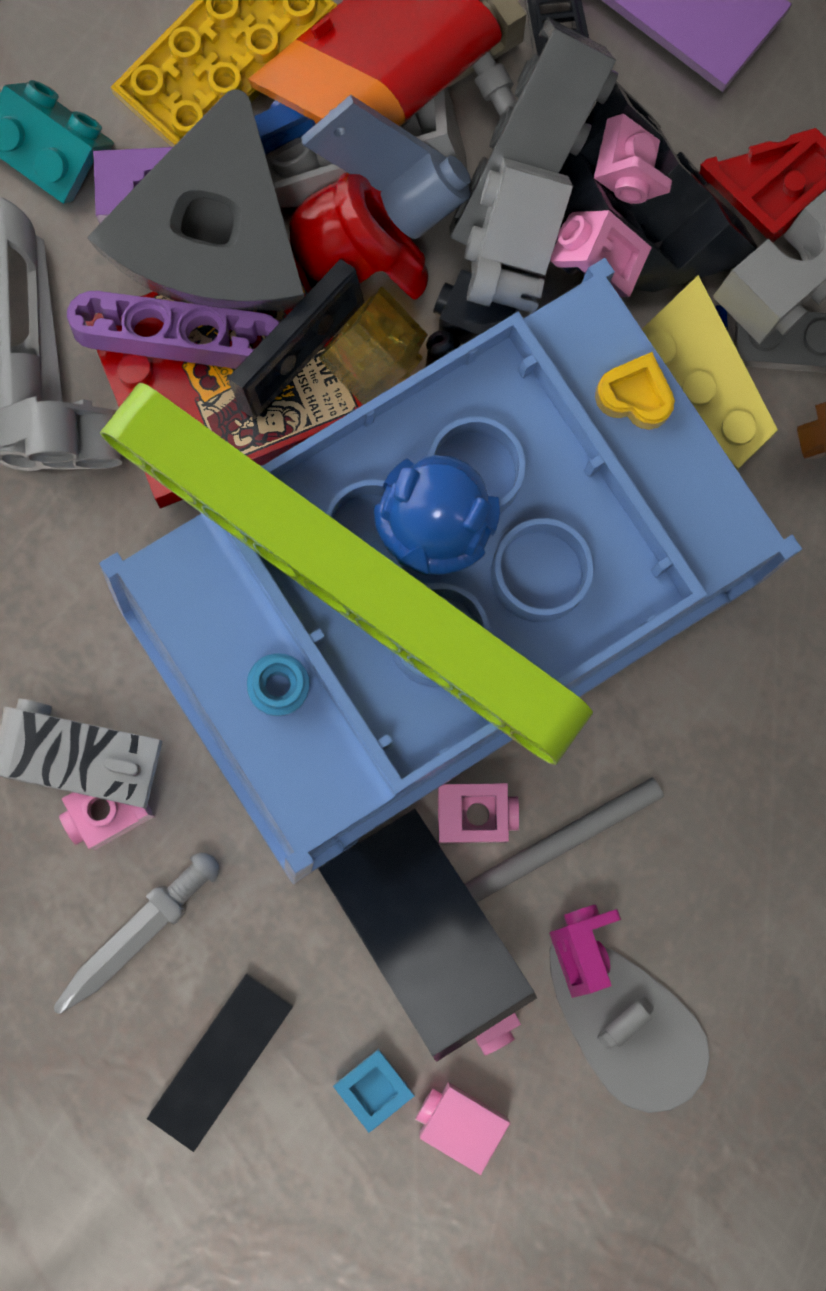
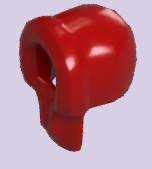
M348 172L342 174L335 183L307 197L295 211L289 224L291 250L294 258L316 283L341 259L356 269L359 284L374 273L383 271L412 299L417 300L424 293L429 279L424 254L410 237L393 223L384 207L381 191L372 187L369 180L364 176L349 174Z

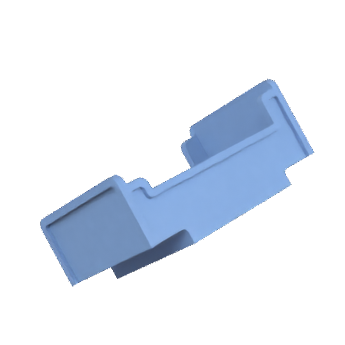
M606 258L588 267L580 285L524 319L519 311L261 466L578 697L586 694L707 615L716 612L759 585L802 550L793 534L786 539L782 538L610 283L615 271ZM653 352L675 400L674 410L667 421L659 428L647 430L634 425L628 417L613 418L602 413L595 400V390L602 376L613 368ZM434 455L452 456L468 463L480 474L486 485L488 496L499 497V523L494 536L490 535L484 548L486 554L475 564L454 573L428 574L426 576L398 564L399 561L387 550L376 530L374 506L379 504L385 491L383 484L387 476L406 458L415 464L423 458ZM202 513L125 560H122L118 552L99 563L112 597L124 619L293 884L355 845L359 838L513 740ZM281 653L294 657L304 666L309 677V692L305 702L298 710L286 716H270L259 711L248 696L247 677L250 669L259 659L270 654ZM275 675L267 681L266 689L271 695L280 697L289 691L290 683L284 676Z

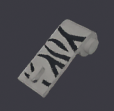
M18 699L16 709L4 708L0 724V777L147 809L162 740L50 716L52 706L35 701ZM138 766H140L141 772L139 775L135 776V774L138 772Z

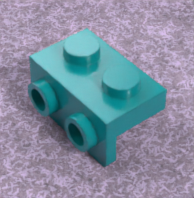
M30 80L26 83L4 85L0 93V159L61 203L73 202L94 162L93 151L111 150L114 142L101 133L102 126L95 119L82 112H72L57 101L59 98L58 94L47 85L35 80Z

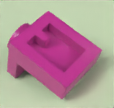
M594 904L565 914L564 918L567 926L551 931L549 934L571 997L591 994L612 986L608 976L611 970L608 953L603 944L595 940L592 930L621 920L618 909L600 914L597 905Z

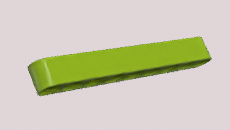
M138 383L100 431L102 438L126 459L540 759L552 765H557L593 715L592 709L575 693L150 386Z

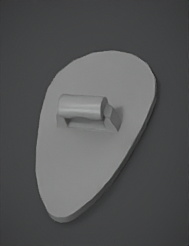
M552 943L549 950L550 972L556 998L587 1062L608 1092L627 1107L647 1113L671 1111L690 1100L703 1084L710 1061L707 1036L697 1018L664 986L641 968L607 947L605 949L611 965L608 976L612 986L591 994L572 998Z

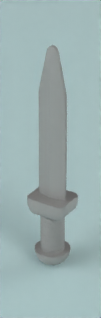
M197 853L190 857L193 864L169 887L159 886L151 890L146 895L149 902L77 971L56 1002L54 1011L58 1014L63 1013L97 992L168 922L173 925L177 923L185 914L184 903L208 880L211 882L216 881L219 875L217 860L210 854Z

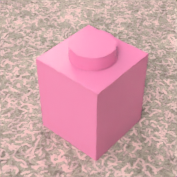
M450 1082L447 1083L442 1093L432 1088L415 1118L424 1124L419 1132L421 1140L479 1175L482 1174L510 1125L507 1116Z

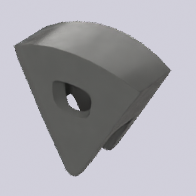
M234 89L228 91L87 237L95 249L118 270L142 286L177 302L258 313H273L293 309L304 298L252 106L247 94L241 90Z

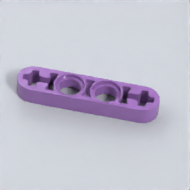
M87 291L79 294L71 301L67 308V319L73 336L84 347L234 369L254 351V349L250 348L249 343H255L257 336H268L279 324L272 316L264 313L103 291ZM95 313L103 314L104 319H96L94 326H86L85 321H92ZM145 318H157L164 323L161 331L150 337L137 335L134 332V328L138 322ZM116 325H122V331H117ZM201 325H210L219 331L217 337L207 344L198 345L192 343L188 336L194 328ZM230 330H233V331H235V333H236V337L232 336V344H233V345H232L231 347H229V346H230V335H229V331H230Z

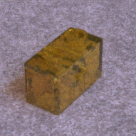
M381 286L333 336L318 359L364 405L411 376L409 373L423 359L419 350L428 334Z

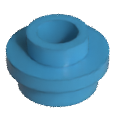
M275 653L264 656L249 671L247 677L248 696L253 705L267 715H289L298 710L308 696L309 677L307 671L297 659L290 655ZM275 675L284 676L290 683L289 691L280 697L271 695L266 689L267 681Z

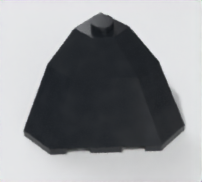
M616 81L605 103L596 102L586 122L591 124V130L581 151L577 156L569 153L559 171L560 174L568 176L573 185L560 228L572 212L611 211L652 247L633 290L656 292L693 281L698 275L700 278L735 268L758 248L746 226L731 209L726 207L706 188L709 185L708 181L681 151L677 155L674 153L658 122ZM625 114L660 140L654 168L672 180L670 193L647 199L643 203L630 204L618 199L613 191L594 179L608 118ZM579 267L563 268L570 275H574L579 271L585 276V273Z

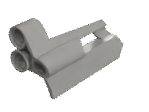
M0 197V464L22 471H36L42 468L56 470L103 469L119 466L123 463L122 455L100 435V431L115 414L116 410L94 407L91 400L85 399L74 403L63 402L44 240L35 234L32 222L20 208L7 199ZM8 246L15 249L26 261L28 280L29 335L23 343L12 347Z

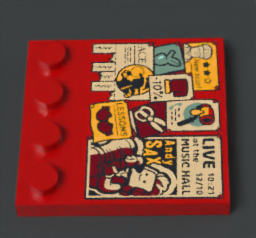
M294 258L305 297L312 288L302 266ZM154 291L140 296L174 301ZM292 309L264 314L272 316L280 323ZM95 314L92 321H85L86 325L94 326L96 319H104L103 314ZM145 318L136 324L134 332L142 337H150L161 331L164 323L157 318ZM116 325L117 331H122V325ZM201 325L190 332L188 339L198 345L207 344L217 337L219 331L213 326ZM230 330V331H229V335H230V346H229V347H231V346L233 345V344H232V336L236 337V333H235V331H233V330ZM257 336L255 343H249L250 348L255 349L267 336ZM334 337L329 340L255 419L240 410L228 381V377L236 370L234 368L97 350L119 407L138 383H144L176 404L260 466L265 465L364 405ZM144 472L160 509L183 500Z

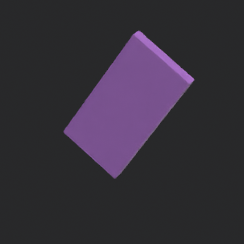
M602 0L721 92L728 87L787 15L792 5L788 0Z

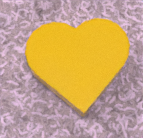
M653 352L611 369L602 376L595 390L596 404L602 413L613 418L628 417L634 425L641 429L651 430L659 428L667 421L674 410L675 400L673 393Z

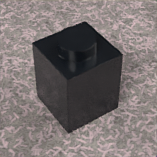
M461 269L454 285L445 282L433 310L434 314L440 316L438 331H449L460 344L467 343L516 312H520V309L492 302L488 307L467 301V292L472 273Z

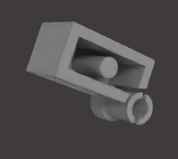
M504 157L499 172L489 171L480 204L489 206L482 228L478 226L472 227L465 250L464 259L472 261V276L467 292V301L488 307L492 302L527 311L529 314L537 310L539 303L536 302V299L541 298L544 286V279L539 278V275L544 276L546 274L573 188L568 176Z

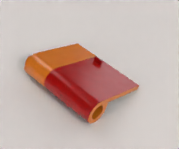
M343 0L248 78V81L252 88L312 119L315 124L329 114L330 110L336 108L348 96L352 95L398 126H401L501 42L502 33L496 18L479 0Z

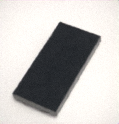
M416 809L408 812L318 868L436 1062L537 999L535 991Z

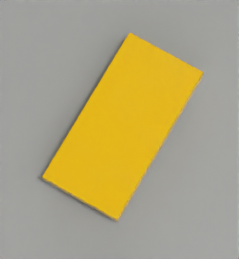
M195 0L110 88L116 98L166 143L174 147L228 91L234 89L241 90L247 94L250 103H252L261 92L251 87L248 78L323 18L337 4L332 0Z

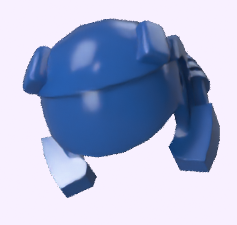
M440 455L423 458L415 464L406 458L389 473L383 484L385 491L379 504L374 506V518L379 537L390 554L399 561L398 564L426 576L428 574L441 575L469 568L486 554L484 548L490 535L494 536L499 523V497L488 496L486 485L480 474L468 463L452 456Z

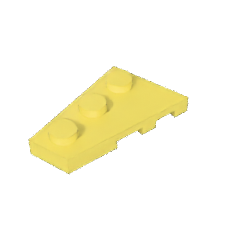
M698 275L648 322L642 330L738 471L775 435L778 429Z

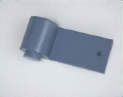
M352 95L348 96L336 108L330 110L329 114L301 137L303 146L349 174H360L367 178L372 187L381 191L384 207L393 223L404 234L413 239L420 238L470 197L468 185L471 183V178L460 160L452 155L445 157Z

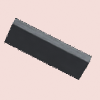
M340 259L228 377L240 410L254 419L258 417L364 304L363 294L354 267Z
M246 973L146 1119L194 1152L294 1005Z

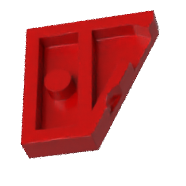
M817 128L792 134L781 142L767 141L750 146L747 154L719 162L716 156L708 158L700 164V173L761 234L774 243L791 227L804 208L826 190V137Z

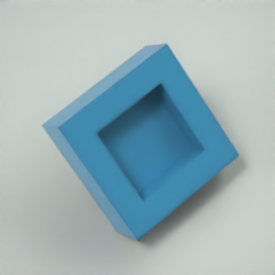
M379 1048L333 1085V1088L368 1133L415 1096Z

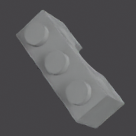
M826 190L804 208L784 235L799 252L802 261L786 256L768 239L730 272L713 296L759 344L776 329L784 336L794 328L808 313L803 306L811 298L818 305L826 299Z

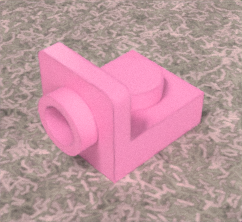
M625 114L608 118L594 179L613 191L618 199L630 204L643 203L647 199L668 194L672 185L671 179L654 168L660 140Z
M609 210L572 212L559 230L558 240L550 261L558 268L579 267L586 273L588 267L606 258L615 271L610 281L611 285L620 297H630L652 247Z

